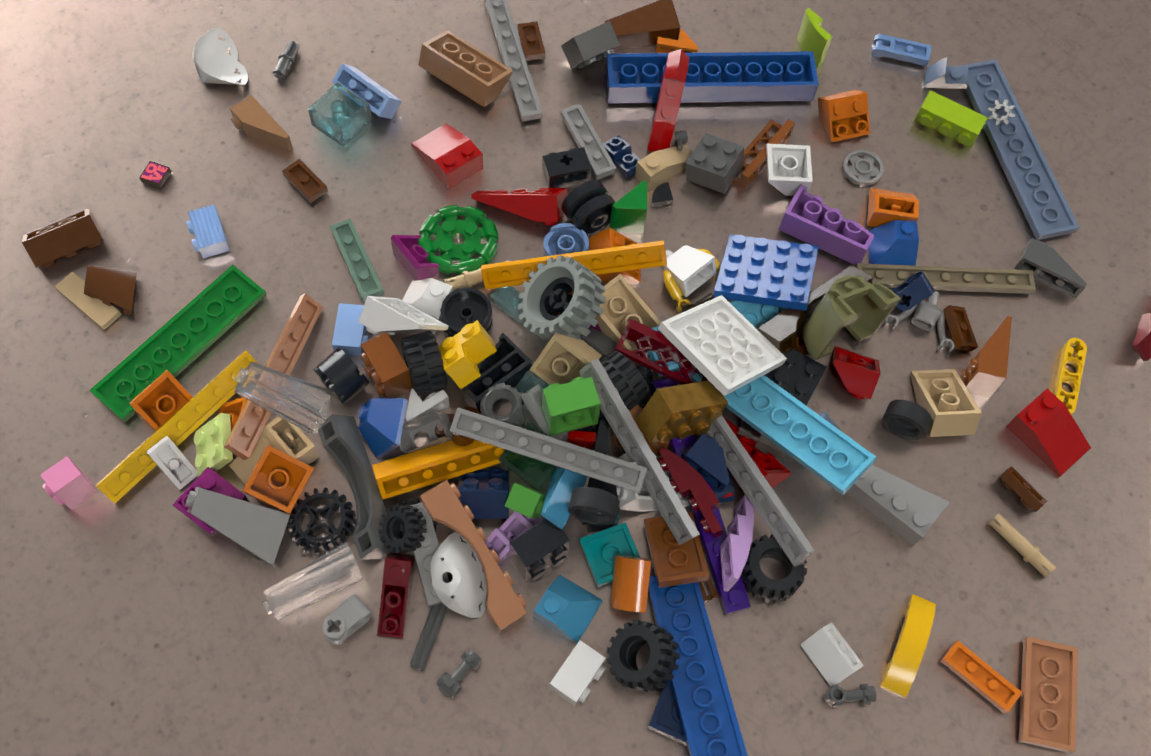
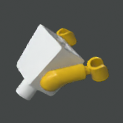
M683 246L675 253L666 250L667 266H663L664 272L662 277L670 296L678 303L676 307L678 314L682 312L681 305L691 304L689 300L683 299L682 295L687 297L715 274L717 282L720 263L707 249H694L689 246Z

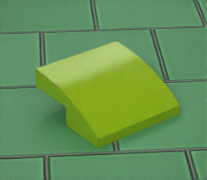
M807 8L797 39L803 52H813L815 65L818 68L824 63L833 36L821 27L823 19L810 8Z

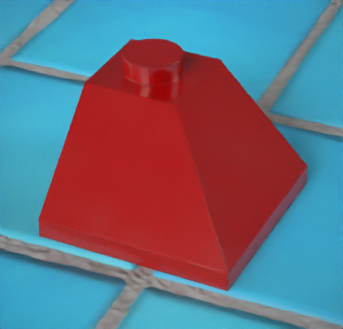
M835 346L833 349V364L847 391L855 398L871 399L881 375L879 360Z

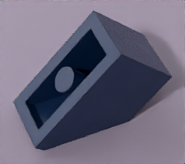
M702 434L683 460L690 464L707 483L719 492H722L729 483L723 448L719 446L716 439Z

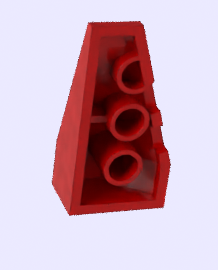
M552 187L539 188V190H534L530 193L526 188L512 190L511 193H507L505 189L478 190L471 194V199L536 222H543V225H556V222L563 218L564 213L561 208L568 190L567 188Z
M723 416L772 488L791 475V472L770 452L765 455L755 447L756 441L738 434L739 428Z

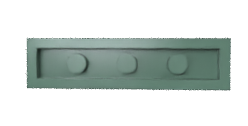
M351 218L330 225L332 235L362 301L365 302L367 296L378 297L384 295L382 285Z

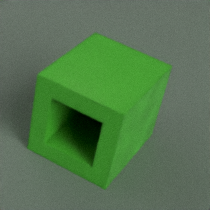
M514 483L505 507L529 518H539L546 494L525 484Z

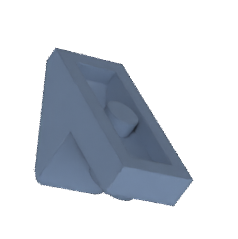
M948 57L926 68L924 88L966 89L969 66H947Z

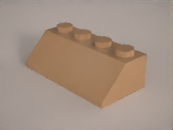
M449 30L423 43L421 47L418 66L483 107L497 99L513 74V70Z

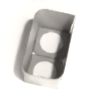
M433 411L404 423L400 449L405 453H412L451 440L452 432H450L451 422L449 416ZM438 423H442L445 436L447 437L438 438L436 436L435 427ZM419 431H425L429 435V442L426 445L417 447L414 443V436Z

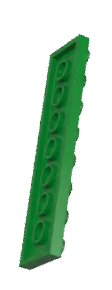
M234 265L230 266L89 391L124 423L127 422L136 413L129 404L135 397L166 370L174 377H177L267 296L265 290Z

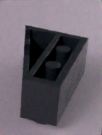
M504 333L500 335L499 341L495 345L497 351L487 357L480 366L478 365L481 376L462 388L465 403L469 407L478 409L480 415L481 399L488 393L490 387L504 383L518 390L535 377V373L530 370L533 365L532 360ZM501 399V400L496 401V402L493 404V407H495L497 404H499V403H500L501 401H503L504 399Z

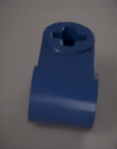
M923 271L913 274L905 282L891 290L902 300V303H898L895 308L903 311L911 309L935 292Z

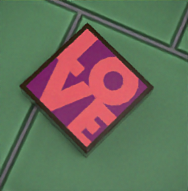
M149 161L139 178L142 183L161 189L172 171L170 167Z

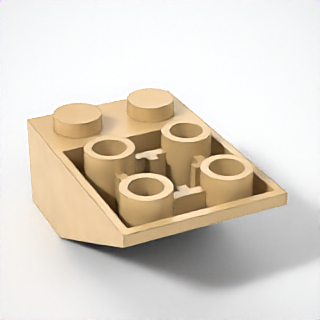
M285 411L264 427L249 459L243 460L237 456L229 466L245 485L267 445L307 465L319 458L314 444Z

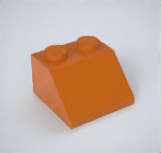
M267 445L241 492L286 514H290L314 468Z

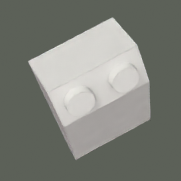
M367 296L359 319V323L366 326V330L373 334L387 332L390 335H395V333L443 331L449 327L399 298Z

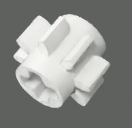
M1005 99L1003 104L996 100V106L988 108L993 114L989 119L995 118L997 120L996 125H999L1001 120H1004L1005 124H1009L1007 118L1016 116L1011 113V109L1015 105L1008 106V99ZM1004 106V111L1007 112V115L999 118L1000 114L997 113V109H1002Z

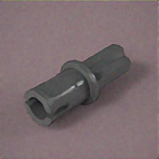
M293 40L287 44L284 52L279 55V61L272 72L278 79L284 80L290 67L295 63L294 58L300 46Z

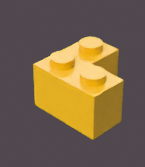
M478 320L472 324L465 325L459 333L453 337L446 338L439 345L444 370L460 389L481 376L477 364L497 351L493 339Z

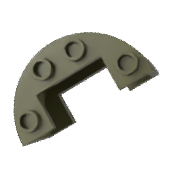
M844 276L837 279L804 325L803 338L808 353L815 360L831 354L833 350L829 345L842 327H846L859 342L872 337L901 298L878 282L875 284L866 282L865 277Z

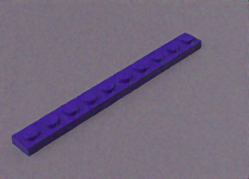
M671 379L654 381L651 384L653 393L659 388L678 386L677 382ZM690 435L684 439H670L669 443L672 452L684 459L697 441L695 435ZM688 499L725 615L749 609L751 605L741 575L729 591H723L720 546L728 535L719 508L714 510L713 513L722 528L723 534L713 538L711 532L706 534L700 520L704 518L700 510L695 512Z

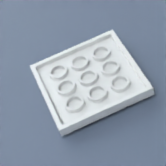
M722 295L661 322L658 330L724 396L780 367L787 359Z

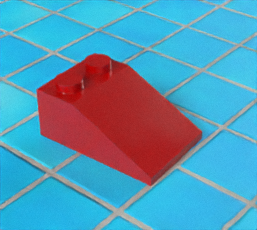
M447 123L411 143L414 150L447 189L483 170V153L470 138Z
M1048 388L1017 414L1006 426L1058 477H1061L1091 449L1090 444L1066 405Z

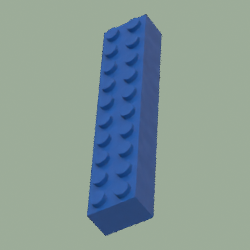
M813 52L685 53L689 57V65L681 102L813 101L819 86ZM669 53L607 54L605 74L608 103H657Z

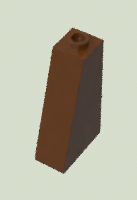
M658 0L604 22L610 21L620 45L613 48L614 50L657 44L658 37L679 40L681 29L672 0Z

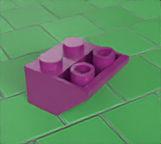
M207 467L174 502L173 507L212 536L218 533V531L187 512L189 507L185 506L190 491H195V488L199 487L249 503L250 501L245 494Z

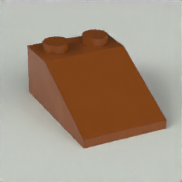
M1007 316L976 357L970 360L968 367L962 370L960 378L970 394L990 398L1007 379L1012 317Z

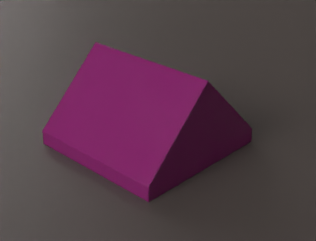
M392 235L393 255L415 281L433 278L441 273L438 271L440 266L437 263H430L426 259L428 253L423 247L418 245V239L421 238V235Z

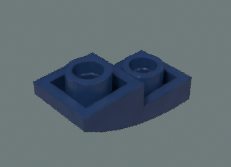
M620 135L603 143L618 170L627 178L633 176L636 172L637 161L641 159L632 152L631 145Z

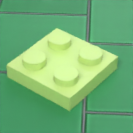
M220 413L195 431L194 443L196 444L195 466L197 467V477L207 467L216 472L233 460L232 452L224 448L231 433L230 414Z

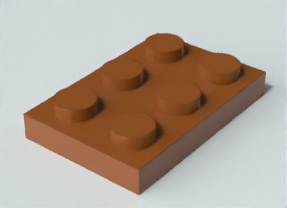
M692 512L688 513L689 516H690V518H691V519L694 521V523H695V520H694V517H693V513H692ZM663 516L644 519L643 525L658 588L709 581V572L699 535L679 545Z

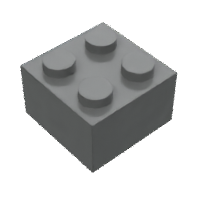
M610 21L571 38L562 44L561 47L570 68L578 66L581 69L607 57V54L614 53L613 48L620 44Z
M705 133L685 163L686 180L725 194L744 165V146Z

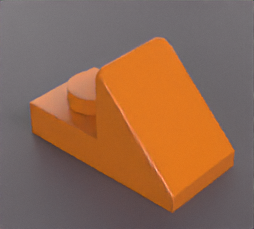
M680 29L679 40L658 37L656 53H671L682 49L685 53H697L698 46L682 29Z

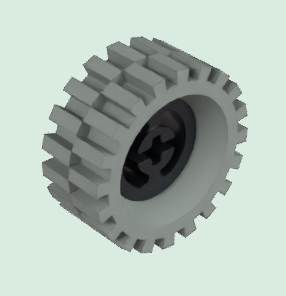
M562 255L557 256L556 260L552 257L548 258L547 265L542 262L537 265L538 271L536 273L531 271L528 275L531 277L529 283L524 281L522 285L525 291L524 293H519L518 299L522 301L521 304H518V311L522 312L519 318L524 322L525 328L548 342L555 333L581 340L580 335L587 336L590 333L588 328L591 325L595 327L599 322L595 320L597 314L602 316L604 309L600 307V304L605 303L606 297L601 295V293L605 292V288L600 284L602 281L594 272L568 256L565 258Z

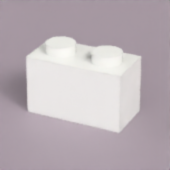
M580 640L550 682L549 689L574 707L579 701L584 703L592 691L588 688L593 679L599 681L606 670V667L603 666L606 658Z

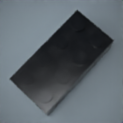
M792 349L784 355L787 358L784 364L770 371L767 378L804 405H807L827 366ZM744 420L742 421L739 428L740 431L779 452L782 451V449Z

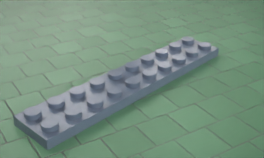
M997 59L962 65L969 66L967 88L965 91L975 112L988 117L983 126L984 131L1036 240L1076 233L1080 227ZM1008 99V106L1015 105L1011 109V113L1016 116L1007 118L1009 124H1005L1004 120H1001L1000 124L996 125L997 120L995 118L989 119L993 114L988 108H994L996 100L1003 104L1004 100ZM1004 106L1002 109H997V113L1000 114L999 118L1007 115V112L1004 111Z

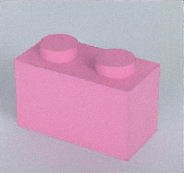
M68 456L40 474L46 482L42 487L51 498L53 497L60 506L66 504L71 510L98 492L85 474Z

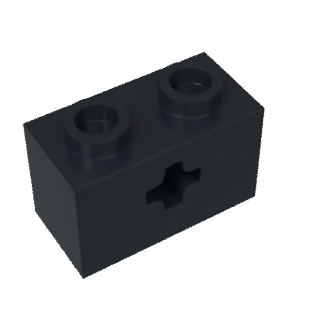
M584 147L572 148L558 153L553 152L542 156V170L548 187L557 188L590 181L591 165Z

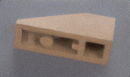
M252 95L230 108L233 116L231 121L238 130L241 128L246 135L288 151L293 149L290 136Z

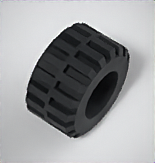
M431 331L402 338L401 346L405 363L409 368L412 387L417 395L420 396L445 389L447 387V376L434 334Z
M615 350L600 360L629 411L636 405L641 406L650 399L651 394L645 379L625 355Z
M773 534L769 538L767 535H763L759 540L755 539L751 543L748 558L741 573L743 584H747L745 590L748 594L751 591L755 593L753 598L757 600L760 597L764 598V603H769L771 600L774 603H779L782 599L786 601L803 584L804 577L807 574V568H804L807 560L801 565L794 567ZM763 558H773L779 561L784 567L785 578L774 580L767 577L761 570L760 560Z
M633 620V623L627 622L624 624V629L618 628L615 631L617 636L611 637L609 641L612 643L611 648L607 647V653L610 654V658H607V664L612 666L609 671L611 675L616 676L615 680L636 690L654 692L658 691V687L664 688L667 686L666 680L672 681L674 678L672 672L673 670L677 671L679 667L676 664V660L680 659V653L675 651L679 647L677 642L672 641L674 637L671 633H668L666 629L640 620ZM648 643L650 657L647 664L639 670L636 663L637 653L644 644Z

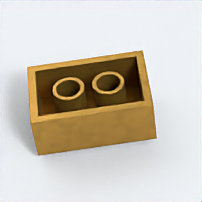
M710 381L659 388L635 420L649 443H664L670 439H684L695 434L700 436L710 430V425L722 415V410L726 407L728 401Z

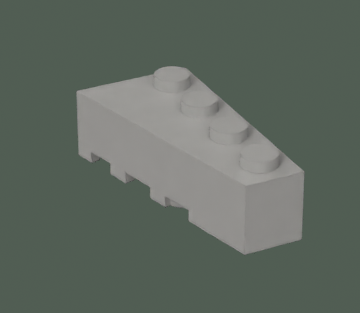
M874 465L846 492L913 546L926 534L950 503Z

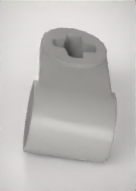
M355 594L351 595L323 621L322 631L325 634L326 640L335 645L344 642L352 633L368 622L373 613ZM331 627L339 628L340 631L338 633L335 631L331 632Z

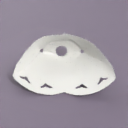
M221 27L210 29L197 39L191 57L197 74L203 83L246 85L248 81L247 71L238 61L237 48L227 32ZM219 34L221 35V38L225 39V41L218 40ZM228 48H230L229 52L231 55L225 52Z
M454 532L441 543L432 556L430 563L432 586L442 603L449 609L470 618H479L483 615L486 604L485 575L475 551L468 542H461V538L464 541L466 540L457 532ZM472 551H473V553H474V557L476 558V561H475V559L471 556V555H472ZM445 572H450L453 576L450 583L443 581V574ZM483 601V603H482V605H481V609H480V611H479V606H478V605Z

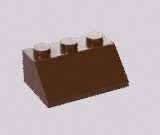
M88 208L23 235L22 244L35 267L42 266L46 268L55 264V259L62 256L67 259L78 254L77 250L81 248L91 249L100 244L99 241L103 240Z

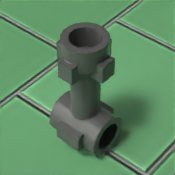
M470 649L467 653L464 652L460 656L463 662L452 675L445 672L438 679L436 685L440 687L439 690L447 697L455 698L463 688V685L459 683L471 668L477 670L480 666L479 662L482 659L473 650Z
M861 684L858 690H844L835 685L829 688L824 698L827 704L833 708L840 707L843 701L862 700L863 705H870L871 702L876 701V690L874 686H868V684Z

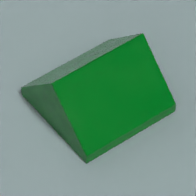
M645 180L612 205L609 226L611 229L619 233L643 234L647 214V182Z

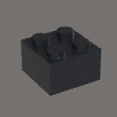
M546 519L510 541V558L525 581L531 578L536 580L545 574V569L551 565L556 567L567 559L570 539L563 529H560Z

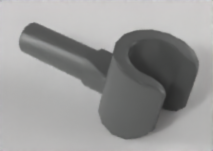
M686 130L675 132V145L678 146L679 151L683 150V143L688 142Z

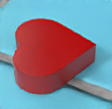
M571 431L568 433L567 443L592 451L595 449L596 433Z

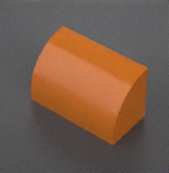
M615 555L610 607L646 613L651 567L650 560Z

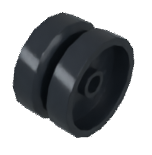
M591 180L573 189L565 197L561 210L569 221H572L575 228L582 229L587 236L603 230L610 224L612 205L616 202L608 195V191L601 181Z
M466 287L454 290L442 301L440 309L442 322L449 326L447 330H443L446 338L453 337L465 325L472 324L477 320L487 333L491 334L493 327L492 306L484 293L477 289Z

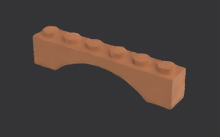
M446 480L420 495L419 499L433 521L444 524L456 531L469 543L477 554L486 579L487 596L485 609L496 628L502 630L527 614L524 609L527 607V603L520 593L515 594L511 587L514 582L507 571L502 572L498 563L501 561L495 550H489L486 546L485 541H487V537L481 527L476 529L471 521L474 516L467 505L463 507L458 498L461 497L459 490L454 483L450 485Z

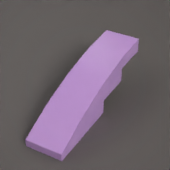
M745 495L734 508L735 518L728 525V537L720 546L723 591H729L739 579L747 561L752 542L754 506Z
M514 511L500 528H496L487 538L485 544L489 550L494 549L501 561L498 565L500 566L510 557V541L540 524L546 518L541 515L539 518H529Z

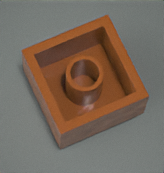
M387 332L361 344L363 353L360 354V357L364 364L363 368L369 378L372 377L374 388L379 396L384 395L385 399L397 398L411 391L413 387L409 368Z

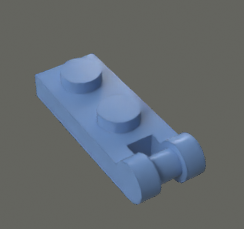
M877 34L874 37L872 56L877 58L884 56L927 66L931 45L884 34Z

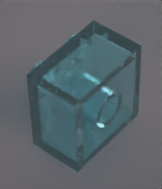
M338 82L308 108L311 124L342 147L346 146L373 121L370 104Z

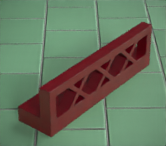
M630 318L615 348L616 351L622 353L628 359L681 385L695 383L690 380L688 375L691 372L702 375L701 382L708 380L662 333ZM625 339L634 342L637 350L629 351L623 348L622 345ZM645 352H655L659 360L654 362L648 360ZM671 361L677 363L681 371L675 373L670 371L666 363Z

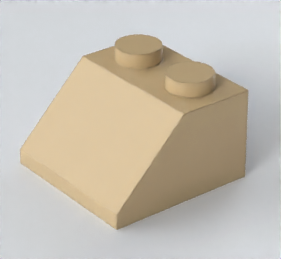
M555 333L530 370L549 385L555 383L562 385L571 382L575 378L582 377L579 371L589 362L597 358L600 359L602 355L583 340Z

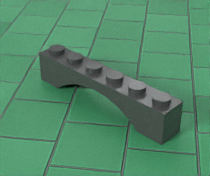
M332 414L321 422L317 428L323 447L341 467L353 491L357 512L353 539L360 560L383 559L392 553L389 551L390 549L384 547L386 542L381 543L380 538L383 537V534H379V530H382L379 522L384 521L381 516L387 512L354 416Z

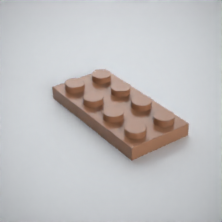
M1031 637L1023 639L1019 742L1068 753L1076 752L1078 647Z

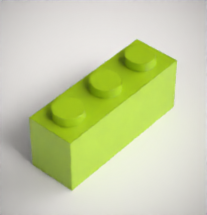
M930 90L915 121L972 147L988 117Z

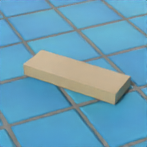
M71 272L54 286L60 294L103 330L122 315L113 305L108 306L99 299L85 295V282L74 272Z

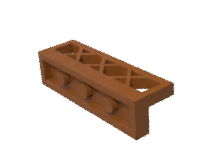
M771 119L744 150V165L740 169L744 171L740 178L735 177L733 183L746 190L767 165L766 146L762 150H758L757 144H785L793 132L795 123L788 119L782 126ZM771 128L777 131L773 137H769L768 133ZM755 156L750 164H746V157Z

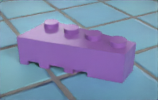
M801 184L788 206L778 230L808 244L819 246V249L854 265L861 263L875 235L852 219L847 220L842 217L841 211L835 207L833 209L822 203V198L818 195L812 196L807 192L808 188Z

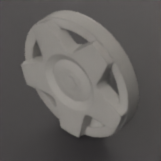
M856 150L849 153L843 163L845 177L862 187L878 182L884 171L881 159L876 154L867 150ZM859 155H862V156H866V157H864L863 159H861V158L858 157V156H859ZM874 162L877 163L878 168L873 166Z

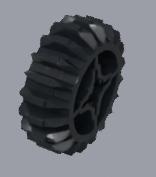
M326 487L322 493H319L318 489L314 488L313 495L310 496L308 492H305L304 500L297 499L298 507H293L291 511L293 514L290 515L288 520L291 524L287 525V529L289 532H292L290 535L292 541H297V547H304L306 553H310L314 548V553L318 556L322 549L329 555L331 547L334 546V549L339 551V542L343 544L348 543L345 535L353 536V530L350 528L356 526V521L353 520L356 517V513L354 510H351L353 505L350 501L346 502L347 498L344 494L339 496L338 491L335 489L329 494V490ZM320 505H326L324 508L321 509L315 508ZM340 511L342 514L339 527L335 528L333 520L336 518V513ZM308 514L311 520L307 525L308 528L303 532L302 523L304 517ZM316 517H317L319 520L322 518L323 521H324V518H325L327 524H325V523H323V524L319 523V524H318ZM323 533L329 535L326 537L317 538L320 534Z

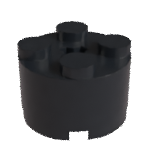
M336 348L313 369L319 380L326 388H330L333 391L334 396L343 405L370 384L364 374H359V367L339 348Z

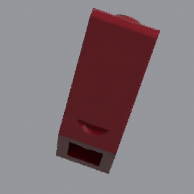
M390 553L385 558L377 636L403 638L413 582L414 555Z

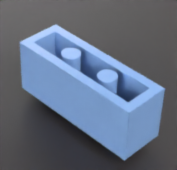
M343 63L332 81L380 117L392 119L402 102L357 68Z

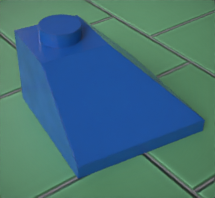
M894 220L869 230V232L875 235L868 248L869 264L916 266L919 245L917 221Z
M370 399L360 406L357 413V419H359L358 429L377 458H382L400 445L407 399Z

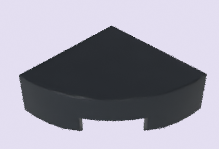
M668 182L659 185L654 190L651 200L652 207L673 204L674 199Z

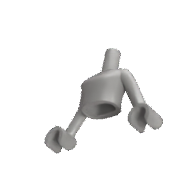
M937 291L928 297L927 302L921 301L897 316L891 314L882 323L883 327L887 322L893 325L892 331H894L898 323L911 315L915 310L911 323L916 327L926 331H933L937 321V331L940 344L937 347L938 351L944 346L948 349L947 355H949L955 347L951 339H946L944 312L935 306L939 297Z

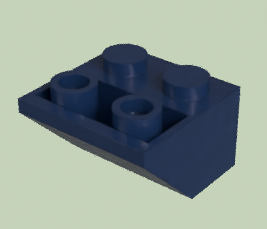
M492 468L490 470H476L460 475L458 490L461 497L458 499L463 507L465 505L469 507L474 516L473 519L509 518V508L505 507L509 496V470Z

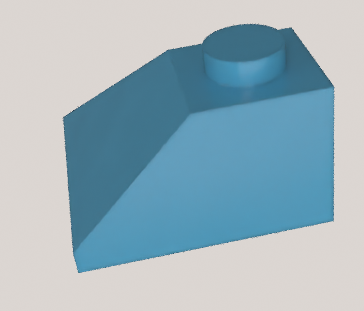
M559 575L547 588L534 609L533 619L577 645L603 600Z

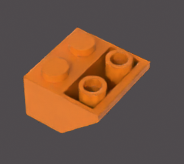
M852 90L818 97L819 119L830 142L870 134L867 92Z
M876 188L869 189L867 226L879 227L894 220H918L919 200L913 194Z
M610 227L589 238L590 250L638 244ZM641 269L597 275L605 284L609 283L619 274L629 284L641 283Z

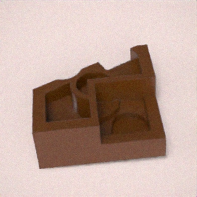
M88 265L84 294L91 298L99 299L108 306L116 304L124 308L125 314L131 315L137 272Z

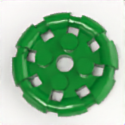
M450 205L438 209L435 215H429L419 231L421 238L418 239V245L423 247L428 253L426 259L430 263H437L440 266L439 272L449 275L451 273H459L460 275L464 271L478 270L482 265H487L491 262L498 249L496 242L499 240V234L493 220L488 219L486 213L480 209L468 205L466 207ZM458 216H466L465 220H457ZM443 220L444 222L440 226L438 223ZM481 224L483 226L477 229V225ZM430 237L436 238V241L431 240ZM455 238H463L465 240L462 244H455L453 242ZM441 252L443 255L436 256L434 253ZM475 253L478 257L476 260L474 258H471V256H473Z

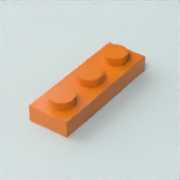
M958 640L953 643L940 661L1004 714L1010 711L1022 694L1018 688Z

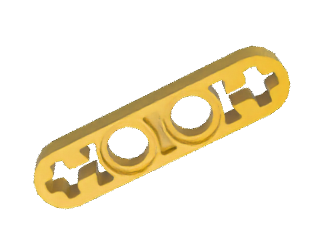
M1071 338L1062 348L1053 392L1062 402L1066 399L1064 404L1071 415L1076 410L1087 353L1085 342L1079 338ZM1072 346H1074L1075 350L1077 351L1074 357H1071L1074 352V348ZM1066 364L1073 365L1076 373L1069 372L1066 369ZM1062 383L1069 384L1072 387V392L1064 391Z

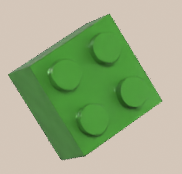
M578 377L569 383L562 385L555 383L543 389L542 412L550 436L598 424L601 403L592 377Z

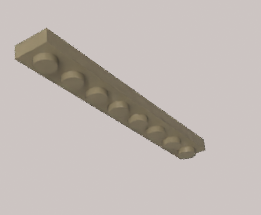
M857 263L855 266L873 277L872 284L878 282L891 289L905 282L913 274L923 271L934 290L1033 294L1036 290L1033 270Z

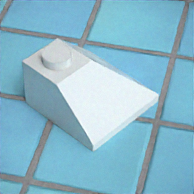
M767 144L768 182L786 196H795L801 184L808 188L807 192H809L813 182L810 146Z
M433 278L412 281L402 301L442 322L440 312L442 301L449 293L453 292V286ZM431 331L435 336L437 331Z

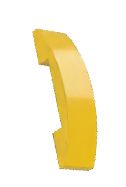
M914 594L910 595L904 614L905 620L892 660L887 665L881 688L903 698L907 697L930 636L936 609L935 603Z

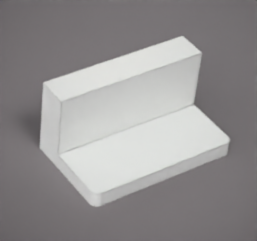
M832 622L801 643V647L830 686L839 684L864 666Z

